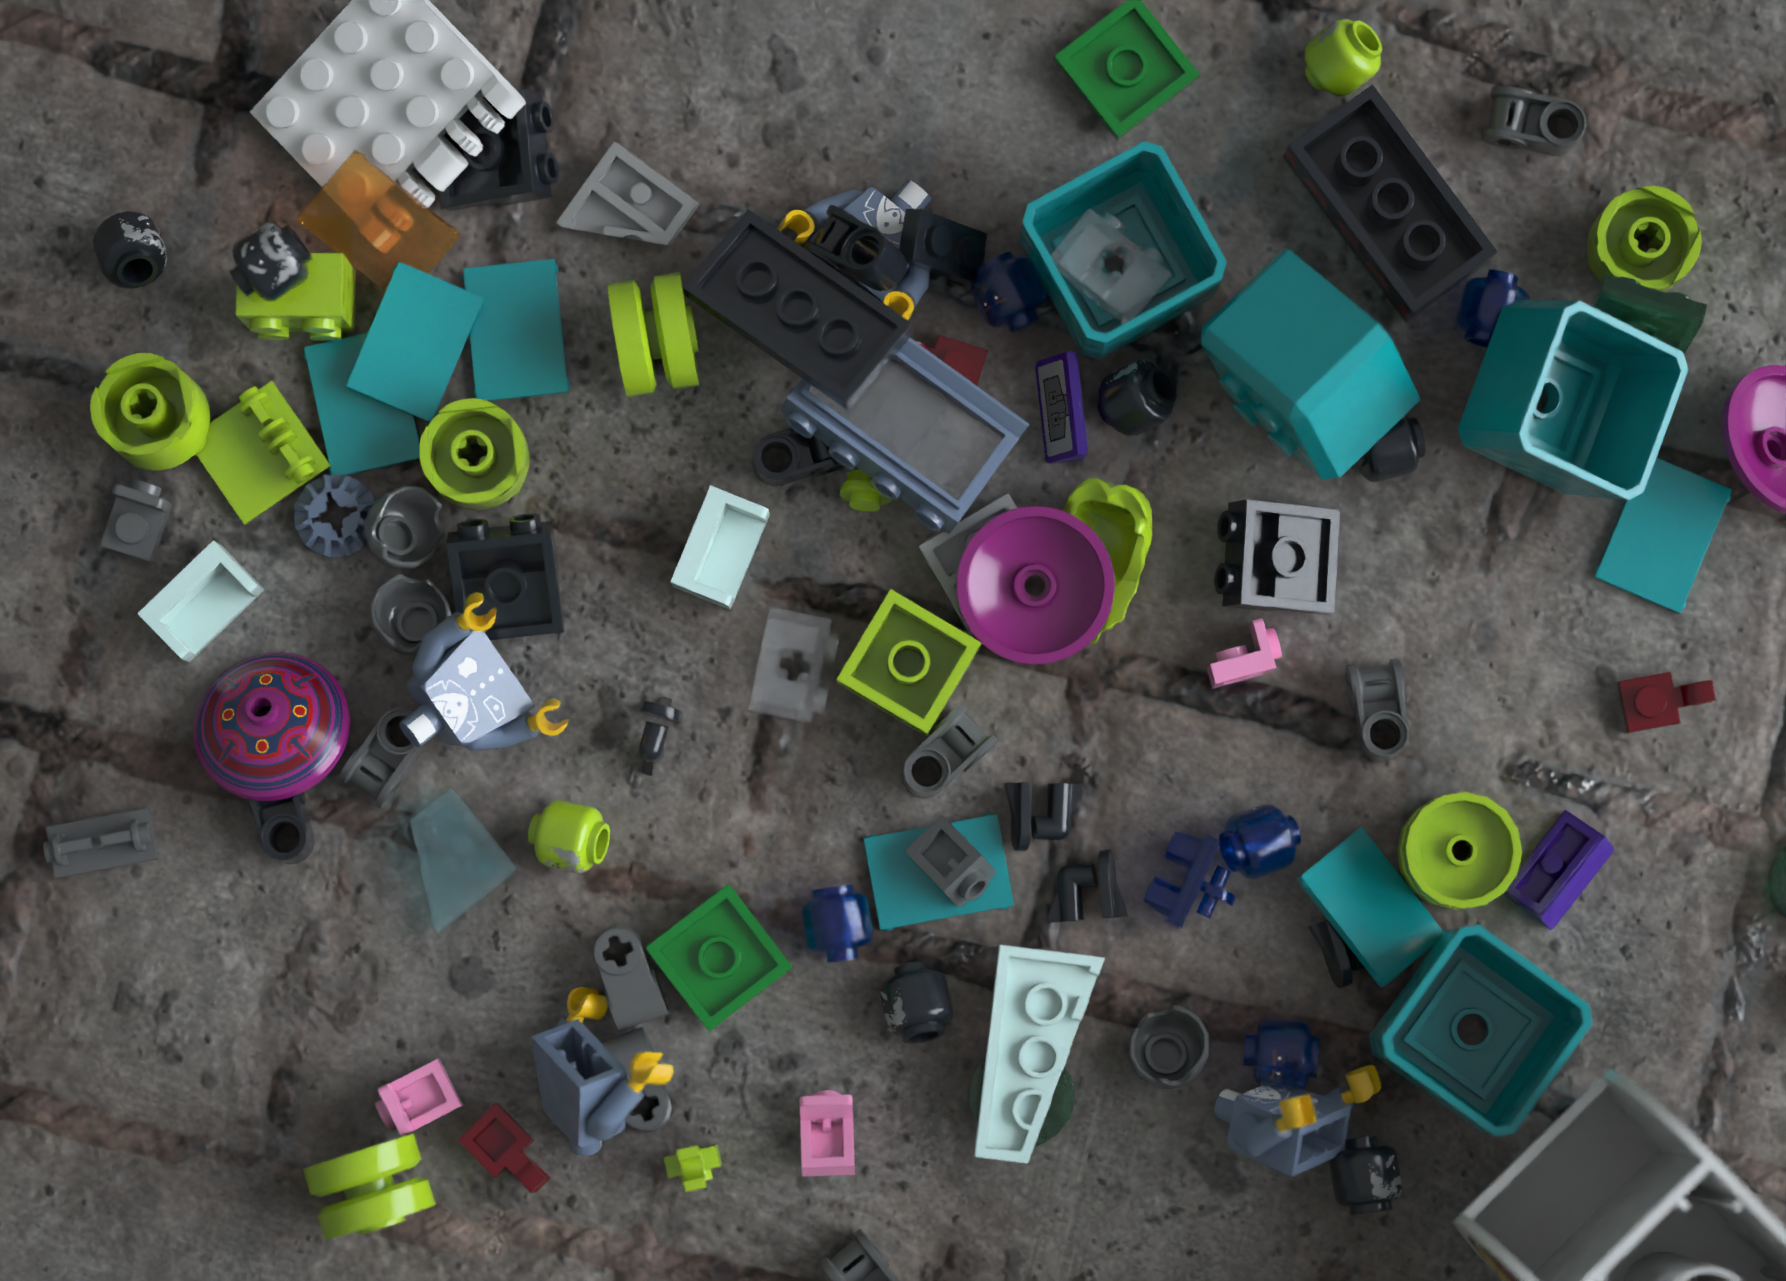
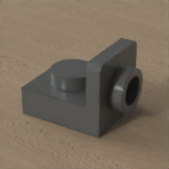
M131 479L129 487L115 483L112 494L116 496L100 546L153 563L173 505L159 497L162 488L136 479Z
M943 815L904 851L958 908L962 907L967 901L978 898L987 889L989 880L996 874V871Z

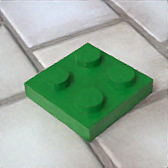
M1142 0L1125 1L1054 56V62L1117 141L1195 82L1200 75Z
M727 884L645 948L709 1032L793 968L730 884Z

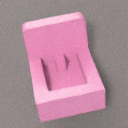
M440 1058L378 1088L382 1099L375 1102L378 1113L387 1129L390 1131L397 1127L401 1136L407 1135L463 1106Z
M822 1090L813 1093L811 1096L800 1097L802 1177L855 1175L852 1096L841 1095L839 1092L832 1090Z

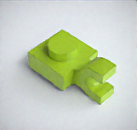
M718 1144L701 1148L696 1145L676 1150L677 1153L664 1157L668 1178L680 1176L685 1192L707 1188L706 1180L713 1179L711 1169L722 1165Z

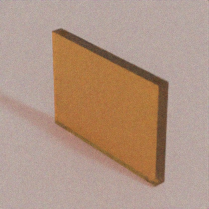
M356 149L353 150L296 217V221L302 227L308 229L337 253H343L353 266L385 291L393 275L392 269L397 265L398 261L429 274L461 237V233L455 227L449 225Z

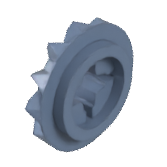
M339 474L323 475L306 485L294 504V526L304 544L316 553L336 558L349 556L358 552L367 544L365 520L368 510L374 504L375 499L365 485L350 476ZM330 494H332L333 500L336 501L340 508H357L356 512H352L350 516L342 519L343 528H341L343 537H339L338 531L334 529L331 523H322L321 521L314 523V519L321 518L322 514L328 512L327 503L330 502L328 497Z

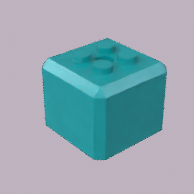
M1146 141L1137 144L1029 203L1023 218L1019 238L1023 251L1080 353L1098 360L1212 299L1222 280L1227 263L1163 147ZM1114 248L1126 250L1133 259L1132 269L1124 275H1114L1107 271L1103 263V257L1109 250Z
M1283 249L1202 326L1201 344L1221 378L1219 380L1220 385L1233 399L1234 404L1232 406L1235 411L1250 426L1255 427L1259 425L1268 432L1267 437L1282 454L1288 458L1293 454L1321 479L1340 478L1421 400L1387 332L1378 322L1289 249Z
M1516 300L1502 307L1458 426V432L1464 447L1566 495L1630 500L1644 493L1689 369L1682 351L1581 301ZM1545 387L1548 393V400L1544 409L1539 412L1536 406L1542 389Z
M1474 925L1445 929L1371 1032L1369 1039L1373 1056L1479 1133L1496 1137L1514 1134L1593 1022L1588 1003L1482 926ZM1467 1014L1479 1016L1485 1024L1483 1039L1474 1045L1465 1044L1457 1034L1458 1022Z

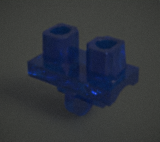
M1173 833L1163 858L1188 869L1181 886L1178 887L1154 876L1142 901L1157 913L1166 916L1164 923L1177 929L1182 928L1198 892L1204 894L1196 913L1208 919L1211 918L1218 901L1233 907L1237 897L1224 890L1232 871L1217 865L1210 883L1204 881L1221 841L1208 835L1199 839L1188 834Z

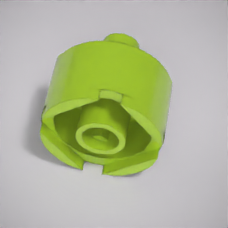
M1645 186L1622 193L1604 208L1590 228L1587 239V265L1607 289L1622 297L1653 299L1665 293L1689 273L1700 254L1702 239L1701 231H1699L1694 217L1695 213L1684 198L1667 188ZM1641 234L1649 237L1647 246L1650 249L1647 252H1643L1638 248L1639 242L1636 238Z
M137 353L119 359L105 371L107 373L106 377L101 382L99 388L95 387L91 396V418L99 436L126 461L140 469L153 471L167 470L183 464L205 448L210 426L209 404L202 389L178 365L153 353Z
M462 399L446 405L426 426L419 445L421 467L431 485L445 500L464 509L485 510L505 503L520 491L529 469V447L520 427L505 410L483 399ZM478 443L481 449L487 452V456L480 458L479 465L472 466L467 459L462 457L471 453L472 444Z

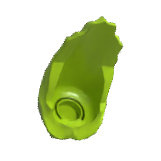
M1088 478L1071 492L1062 511L1080 519L1096 533L1109 554L1114 570L1115 593L1112 608L1101 631L1090 642L1095 644L1104 630H1110L1115 624L1123 621L1127 607L1137 592L1140 575L1145 566V559L1153 535L1152 509L1145 495L1137 488L1128 485H1114L1099 478Z

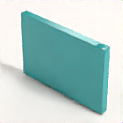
M555 259L463 268L462 281L465 284V290L484 298L482 302L483 308L478 312L470 330L475 381L474 396L476 399L490 402L569 393L570 381L567 378L557 283L558 266L555 264Z
M398 261L397 265L392 269L393 275L352 372L346 377V387L430 422L438 414L437 408L476 316L483 308L482 302L484 298Z
M368 333L304 347V359L308 364L327 456L331 465L328 470L332 475L349 476L420 460V440L414 415L346 387V377L352 372Z
M1656 457L1644 493L1625 501L1602 559L1595 568L1594 578L1680 614L1686 606L1685 601L1726 503L1731 499L1732 489Z
M987 813L983 817L951 822L996 871V874L989 880L987 889L978 898L967 901L960 908L904 852L929 827L879 836L872 834L868 838H864L880 930L891 931L895 927L999 908L1007 910L1010 906H1014L998 815Z
M1362 827L1353 832L1296 879L1380 988L1387 985L1433 946L1444 932Z

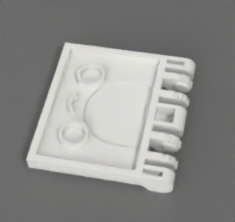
M351 0L250 113L357 223L359 230L370 242L380 250L388 252L401 238L399 230L390 221L405 231L414 223V218L410 212L391 194L393 189L400 183L401 187L415 202L428 208L435 201L436 196L412 169L416 167L431 185L440 191H445L468 166L465 157L444 137L446 132L464 151L476 157L483 149V145L479 138L459 118L469 109L486 129L497 134L505 126V122L481 95L483 94L501 114L509 119H512L526 102L518 91L429 0Z

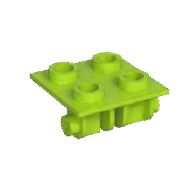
M270 381L259 390L256 386L246 390L239 396L240 403L213 420L209 426L206 446L197 454V457L244 525L331 466L273 381Z

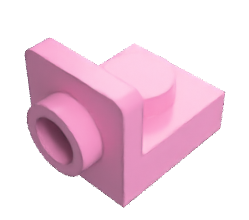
M1263 618L1252 620L1249 624V630L1255 652L1248 654L1246 645L1216 653L1218 662L1211 663L1207 667L1212 689L1272 673L1277 668L1275 659L1282 658L1280 643L1274 627L1266 629Z

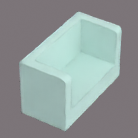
M710 485L671 579L672 586L731 610L770 516L769 509Z
M213 540L137 614L181 659L191 662L264 589L220 544Z

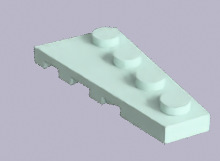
M999 945L974 1157L1020 1163L1029 1162L1050 1106L1052 1095L1060 1074L1064 1069L1070 1053L1069 1050L1088 1005L1090 994L1105 960L1104 957Z

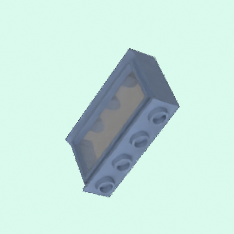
M911 338L908 339L849 411L802 378L787 396L780 412L787 416L785 419L786 423L798 434L806 438L815 436L830 447L828 452L838 463L849 469H854L856 466L873 478L871 480L872 486L882 495L891 500H897L899 497L915 509L913 514L922 524L934 531L943 529L948 534L952 532L1029 426L1026 421Z

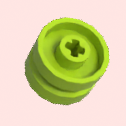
M680 272L653 277L650 284L653 310L645 311L641 288L634 280L608 284L611 318L627 398L654 393L657 386L654 360L662 359L666 381L673 390L700 386L695 352H699L692 306L686 303Z
M1469 792L1442 795L1414 810L1401 829L1396 850L1400 873L1412 892L1430 905L1450 910L1486 905L1505 893L1518 874L1522 856L1519 830L1508 812L1490 798ZM1461 840L1460 846H1467L1469 855L1467 858L1457 860L1452 854V847L1455 842Z
M414 1133L303 1169L310 1195L323 1197L344 1190L347 1200L323 1207L317 1214L325 1241L358 1231V1235L366 1234L405 1221V1215L436 1205L428 1179L415 1177L396 1184L394 1183L392 1174L415 1167L421 1160Z

